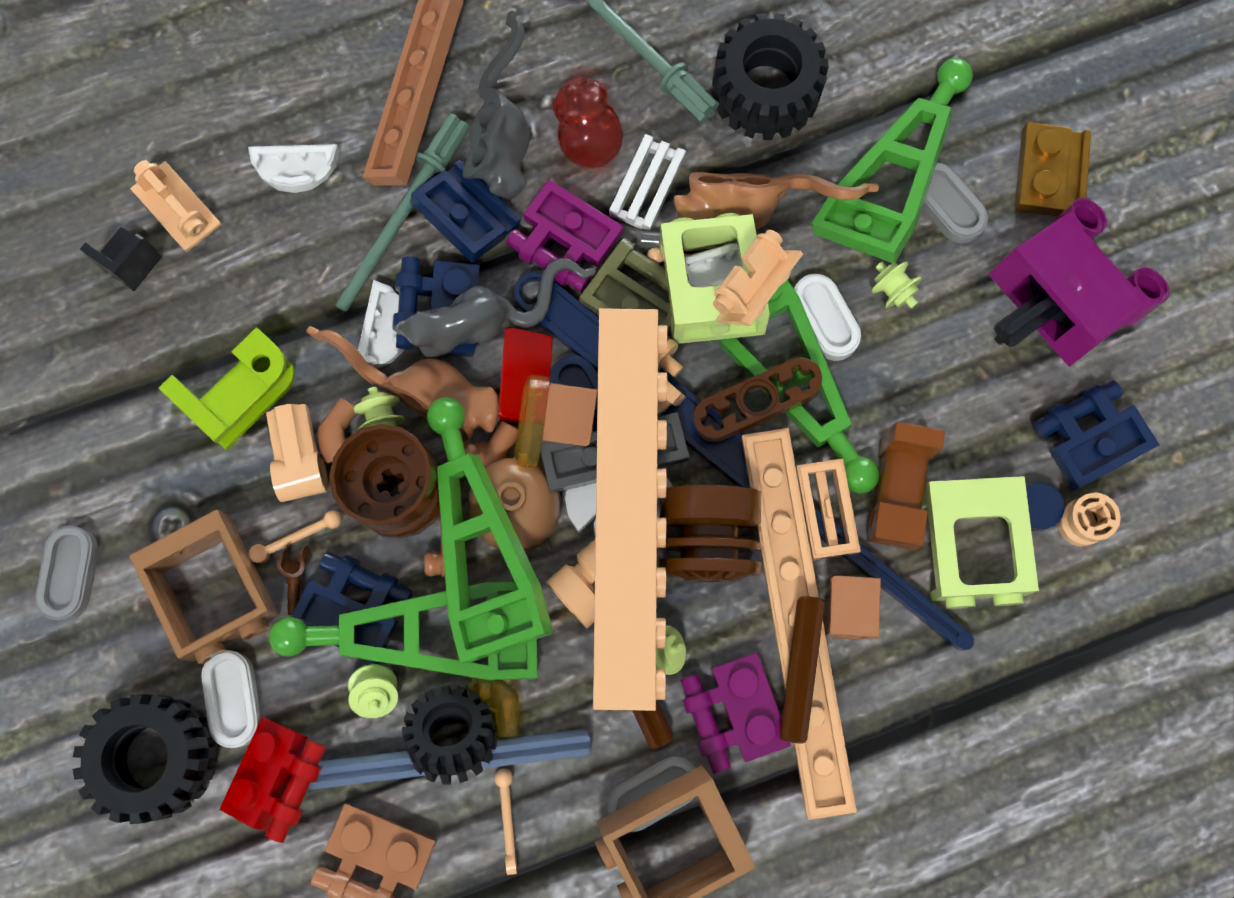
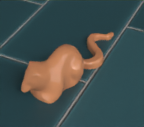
M693 172L689 175L690 192L685 196L676 195L674 203L678 218L686 217L700 220L716 218L725 213H736L739 216L753 214L755 229L758 230L770 221L780 199L784 197L788 189L813 190L828 197L853 200L862 197L866 193L878 192L879 185L864 183L857 187H843L822 178L806 174H788L778 178H771L765 175L749 173L716 174Z
M311 326L306 330V333L316 340L328 342L336 347L351 366L370 384L380 390L395 394L406 406L427 419L429 406L435 400L442 397H450L457 400L465 411V422L460 429L462 441L469 442L474 429L478 427L483 428L487 432H493L499 413L498 394L491 387H476L470 384L460 371L448 362L438 358H424L402 372H396L388 377L368 364L360 352L340 334L331 330L320 331Z

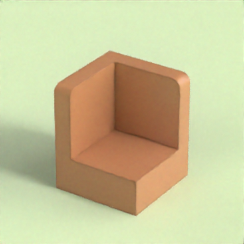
M550 383L542 440L588 446L591 442L598 390Z
M834 576L831 578L829 615L823 618L826 638L868 641L879 638L881 578Z

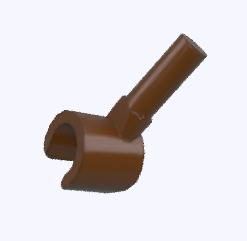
M289 545L286 546L277 559L278 571L286 577V584H288V615L293 614L300 600L301 574L312 558L311 550L307 546H304L300 551L299 564L289 558Z

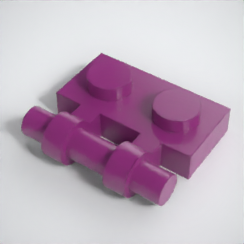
M548 180L523 214L524 221L535 227L529 237L516 229L513 230L506 244L518 251V257L529 265L535 262L546 269L549 263L560 258L544 247L549 238H552L569 249L563 258H568L578 265L585 259L599 268L622 236L624 226L553 181ZM568 270L560 271L554 277V281L562 286L569 284L580 292L587 287L591 277L581 279Z
M758 653L712 668L711 672L717 686L715 689L704 692L698 674L680 680L686 699L682 700L687 714L692 713L701 738L697 745L701 756L707 755L713 774L731 768L725 748L738 745L744 762L791 746L790 742L783 741L780 738L782 718ZM722 702L732 729L719 734L710 706Z

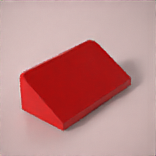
M505 327L498 413L500 422L504 421L507 424L544 426L550 385L553 336Z

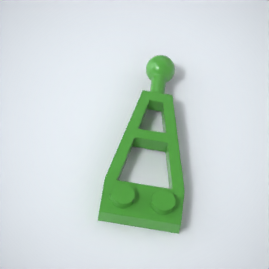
M951 58L945 61L938 70L937 82L939 86L930 101L918 98L838 183L839 186L843 187L860 186L866 183L886 161L917 171L903 213L861 199L841 200L828 197L811 224L814 235L895 264L916 229L951 122V107L947 105L954 94L965 91L972 82L973 71L967 61L961 58ZM921 122L933 125L924 150L902 144Z
M786 280L778 287L768 301L769 320L787 311L805 357L815 362L821 370L822 384L820 393L832 420L821 426L802 406L792 409L785 414L817 447L828 442L838 459H843L850 491L858 494L868 493L878 484L880 478L879 469L873 460L859 456L844 434L845 431L850 429L852 423L800 297L789 281ZM738 338L716 340L721 349L750 378L767 371L738 341ZM797 371L793 374L792 381L780 388L779 382L776 379L771 380L778 390L779 402L787 401L784 397L785 390L794 386H799L802 389L808 385L812 377L810 374L802 376ZM761 389L771 399L769 393Z
M439 398L429 406L427 421L431 429L441 435L448 460L447 463L437 466L447 609L460 663H470L548 636L554 632L540 582L479 455L466 454L460 433V429L465 422L464 408L461 403L453 398ZM466 476L483 514L463 522L459 478ZM492 531L518 590L470 607L465 541Z
M515 581L484 582L468 586L470 601L486 598V601L518 590ZM446 591L339 615V625L306 626L298 618L284 617L276 621L269 632V643L272 649L279 655L286 657L301 653L306 646L339 645V655L484 680L538 678L537 639L488 656L487 665L472 662L460 663L459 660L419 654V612L446 607ZM404 616V651L355 644V626Z

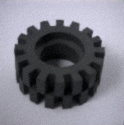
M442 686V695L435 697L432 690L424 693L427 702L423 704L417 699L411 705L414 714L406 712L404 717L406 727H402V736L415 770L420 775L424 772L426 779L431 782H435L439 775L442 785H451V777L453 775L458 776L460 783L468 781L466 772L470 769L476 776L483 771L481 760L489 764L493 758L491 749H496L497 746L496 731L487 702L485 700L482 702L480 694L474 690L468 696L466 687L457 686L455 694H451L449 686ZM461 723L469 728L468 735L455 745L441 747L436 746L432 742V735L444 725Z

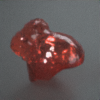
M573 77L571 81L566 82L558 91L555 100L552 102L554 115L559 120L557 126L559 147L566 158L579 166L586 168L605 167L618 155L622 146L623 129L620 119L613 107L607 103V90L603 83L591 78Z

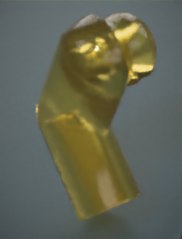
M472 678L468 686L469 694L473 690L480 694L481 701L485 700L489 709L495 712L496 738L521 737L519 696L516 689L504 680Z

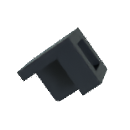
M122 226L100 252L86 242L79 249L99 268L132 291L138 288L162 258L145 238L139 234L133 235Z

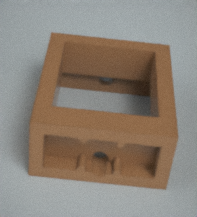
M217 509L129 555L178 659L192 662L197 660L198 664H204L211 659L212 655L226 652L224 645L240 636L245 641L262 634L269 629L267 622L279 616L253 561L249 558V553L231 517ZM224 542L256 608L196 640L165 572Z
M703 765L596 821L603 838L596 841L595 845L608 870L616 866L618 867L624 879L623 883L617 885L622 898H702L756 868L713 779ZM696 797L721 850L645 890L619 837Z

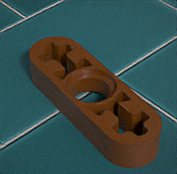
M794 358L703 399L696 406L693 414L696 432L706 441L721 442L812 401L818 395L822 384L820 368L810 359ZM799 370L802 376L811 375L812 378L808 382L807 391L802 392L799 386L791 387L784 391V397L787 401L779 402L778 390L771 380L777 378L780 388L792 381L793 371ZM761 388L767 391L771 397V404L768 409L763 412L750 411L744 404V396L749 390ZM736 398L738 412L745 420L736 422V415L734 413L722 420L723 428L716 431L712 425L703 426L702 422L707 420L706 411L714 408L717 414L725 413L731 410V404L728 400Z

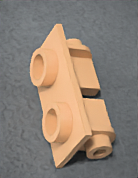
M144 160L134 167L137 183L130 189L186 253L222 225L166 161L158 166L156 163Z
M767 230L765 234H758L754 242L741 257V260L750 272L747 274L742 266H735L714 292L716 299L713 301V305L721 312L716 318L718 323L750 326L753 321L761 316L765 305L778 287L790 277L791 270L803 253L796 250H783L780 246L783 239L773 230Z

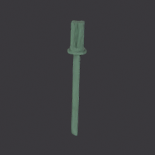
M585 0L663 76L660 83V90L663 93H671L700 123H703L708 117L711 118L716 113L715 109L719 102L688 73V66L685 63L681 62L672 67L604 0Z
M450 113L428 148L423 153H417L415 159L423 167L336 303L337 308L346 312L351 307L375 266L414 207L410 204L411 193L431 180L434 174L438 175L444 170L448 172L445 169L447 163L470 128L457 115Z

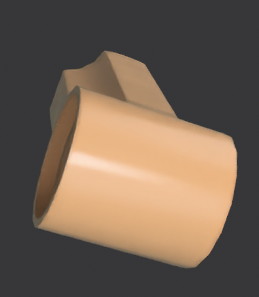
M286 404L274 407L273 410L266 412L275 460L270 463V474L279 502L328 492L329 483L326 467L320 452L316 449L308 406L306 404Z

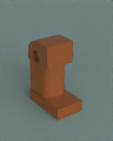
M896 422L881 438L878 457L880 458L878 467L880 478L875 487L873 507L869 511L867 525L868 542L911 550H918L923 546L928 511L921 510L928 461L943 449L945 430Z

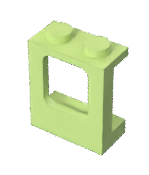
M725 213L716 218L700 220L683 217L674 219L670 223H661L659 248L660 254H663L672 314L671 334L672 339L677 344L765 335L770 316L768 302L761 316L753 321L750 326L718 323L716 318L721 312L714 307L713 301L716 299L714 292L720 285L707 287L691 286L687 279L684 251L713 249L737 242L741 266L748 274L750 271L741 260V257L757 236L753 214L739 216L736 213Z
M1025 476L931 481L925 485L922 508H927L936 583V589L929 592L930 601H945L946 609L975 607V599L993 598L994 606H1010L1024 604L1023 596L1039 591ZM992 517L1005 519L1009 526L1014 567L1013 581L1011 583L966 585L962 583L959 578L954 535L955 521L959 519Z

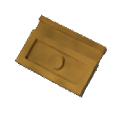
M1033 122L1026 123L1022 129L1015 211L1058 217L1076 199L1086 198L1091 130H1084L1082 133L1071 131L1072 128Z

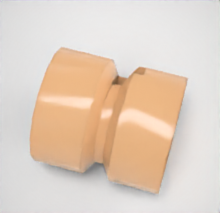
M596 538L577 554V564L575 566L565 564L546 581L550 589L586 629L594 623Z

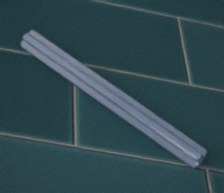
M577 729L497 739L496 749H491L493 754L491 762L488 764L481 760L482 768L587 756L592 751L591 735L588 729ZM408 751L320 761L319 765L323 768L317 782H311L307 790L425 776V773L423 772L420 775L415 770Z

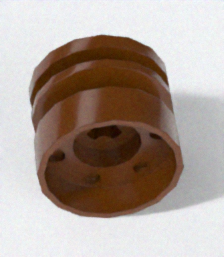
M378 424L362 428L347 438L333 457L329 475L332 495L345 514L379 535L398 539L414 536L434 524L440 515L437 466L441 464L435 455L416 436L401 427ZM399 479L402 481L398 485L400 493L394 496L390 493L394 489L393 481Z
M685 485L666 488V498H660V518H666V525L680 527L681 536L666 538V547L659 549L680 552V558L660 559L658 567H665L666 574L692 582H733L744 577L761 575V562L739 559V553L758 552L761 550L760 542L739 537V529L761 524V491L746 487L720 485Z

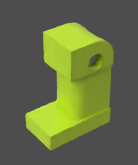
M257 327L231 351L239 361L200 399L173 375L159 387L215 443H219L226 451L281 399L294 384V366L284 353Z

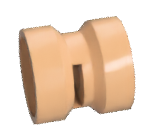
M1095 492L1085 494L1066 504L1063 517L1057 523L1058 531L1064 540L1072 545L1082 547L1092 545L1115 534L1120 525L1121 516L1118 506L1111 498L1105 494Z

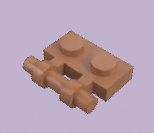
M349 802L345 803L324 851L341 858V864L337 872L318 866L310 885L327 891V898H395L394 894L399 883L415 890L419 888L438 839ZM358 866L383 876L378 890L353 880Z

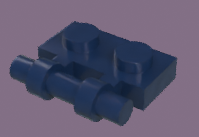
M410 256L403 257L401 273L396 275L395 290L399 292L398 312L393 314L392 329L396 331V326L400 321L407 320L417 313L418 295L431 297L430 310L452 305L457 296L479 285L480 265L434 261L432 278L419 275L420 259ZM396 332V348L402 350L414 349V345L405 336ZM460 344L445 355L473 357L475 344Z
M1114 380L1102 386L1093 385L1083 390L1080 398L1067 405L1059 403L1047 409L1046 416L1033 422V429L1040 438H1045L1056 432L1063 439L1064 443L1049 452L1073 491L1159 446L1158 441L1135 405L1118 413L1112 401L1121 397L1123 392L1120 385ZM1089 413L1095 415L1100 424L1082 432L1076 420Z
M327 551L320 561L319 568L333 574L328 586L325 587L309 580L291 617L302 620L306 626L339 625V615L386 605L389 601L395 603L411 599L413 590L398 584V578L386 572L379 575L361 567L360 560L349 555H345L342 558ZM351 583L372 592L366 606L344 596ZM391 618L355 626V644L386 648L399 621ZM366 660L372 664L379 663L377 661Z

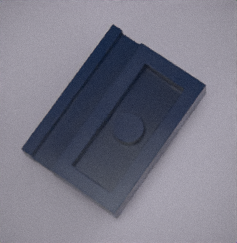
M458 160L448 172L444 170L413 191L410 204L473 263L503 241L505 235L509 232L519 229L521 218L498 196L491 193L489 187L480 179L464 178V164Z

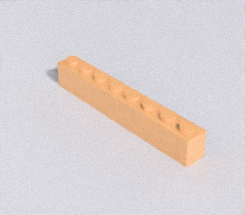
M599 308L593 710L656 711V700H665V669H656V648L665 649L666 620L665 618H656V598H665L666 568L657 567V548L666 547V518H657V498H666L667 474L666 469H657V450H666L667 421L657 420L658 402H666L667 372H658V354L666 355L667 325H658V309Z

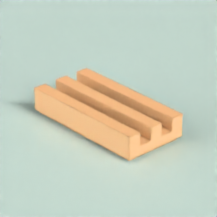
M843 459L796 465L812 560L861 552ZM826 471L833 472L846 544H838L825 475ZM814 473L827 547L821 546L808 474Z

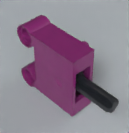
M1079 198L1048 227L1016 247L989 273L990 277L1017 307V309L995 324L993 329L997 336L994 339L999 345L1005 343L1009 347H1014L1037 330L1070 367L1120 327L1133 326L1168 299L1170 290L1163 276L1151 268L1141 267L1127 278L1118 270L1093 241L1107 227L1106 214L1095 202L1086 198Z

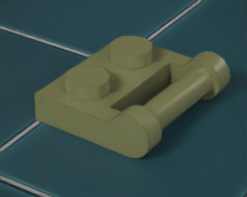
M623 238L581 294L579 301L598 316L599 308L658 309V325H667L668 335L671 330L672 317L670 304L620 272L621 268L627 265L668 292L665 268L637 251L635 243L627 238Z

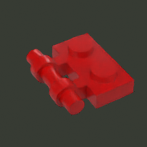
M261 717L219 810L253 829L267 830L265 837L278 843H284L291 825L297 826L303 810L299 807L310 783L317 782L323 767L319 763L326 746L309 740L308 736L273 719Z

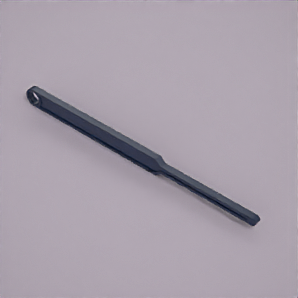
M530 272L523 275L515 285L516 303L523 312L530 311L535 306L528 305L522 300L521 291L530 282H540L542 276L540 272ZM553 281L549 310L543 321L538 324L577 356L588 360L598 372L599 317ZM660 369L658 372H666V371L663 370V369ZM667 373V381L684 394L686 398L678 407L671 404L660 416L678 412L686 445L735 485L750 488L741 436L744 434L739 433L721 442H709L701 438L696 432L693 414L696 406L702 400ZM713 409L706 411L707 420L702 422L703 426L712 425L716 431L721 430L724 418ZM815 508L820 538L827 543L822 514ZM835 524L838 544H846L844 531ZM859 544L861 552L841 555L867 577L881 578V588L957 650L964 651L973 647L974 637L861 544Z

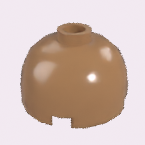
M505 458L489 464L485 468L524 551L527 552L540 547L554 534L558 525V520L561 516L560 493L550 491L546 472L542 466L524 458ZM472 488L468 494V515L470 519L483 514ZM492 531L480 535L489 546L499 549Z

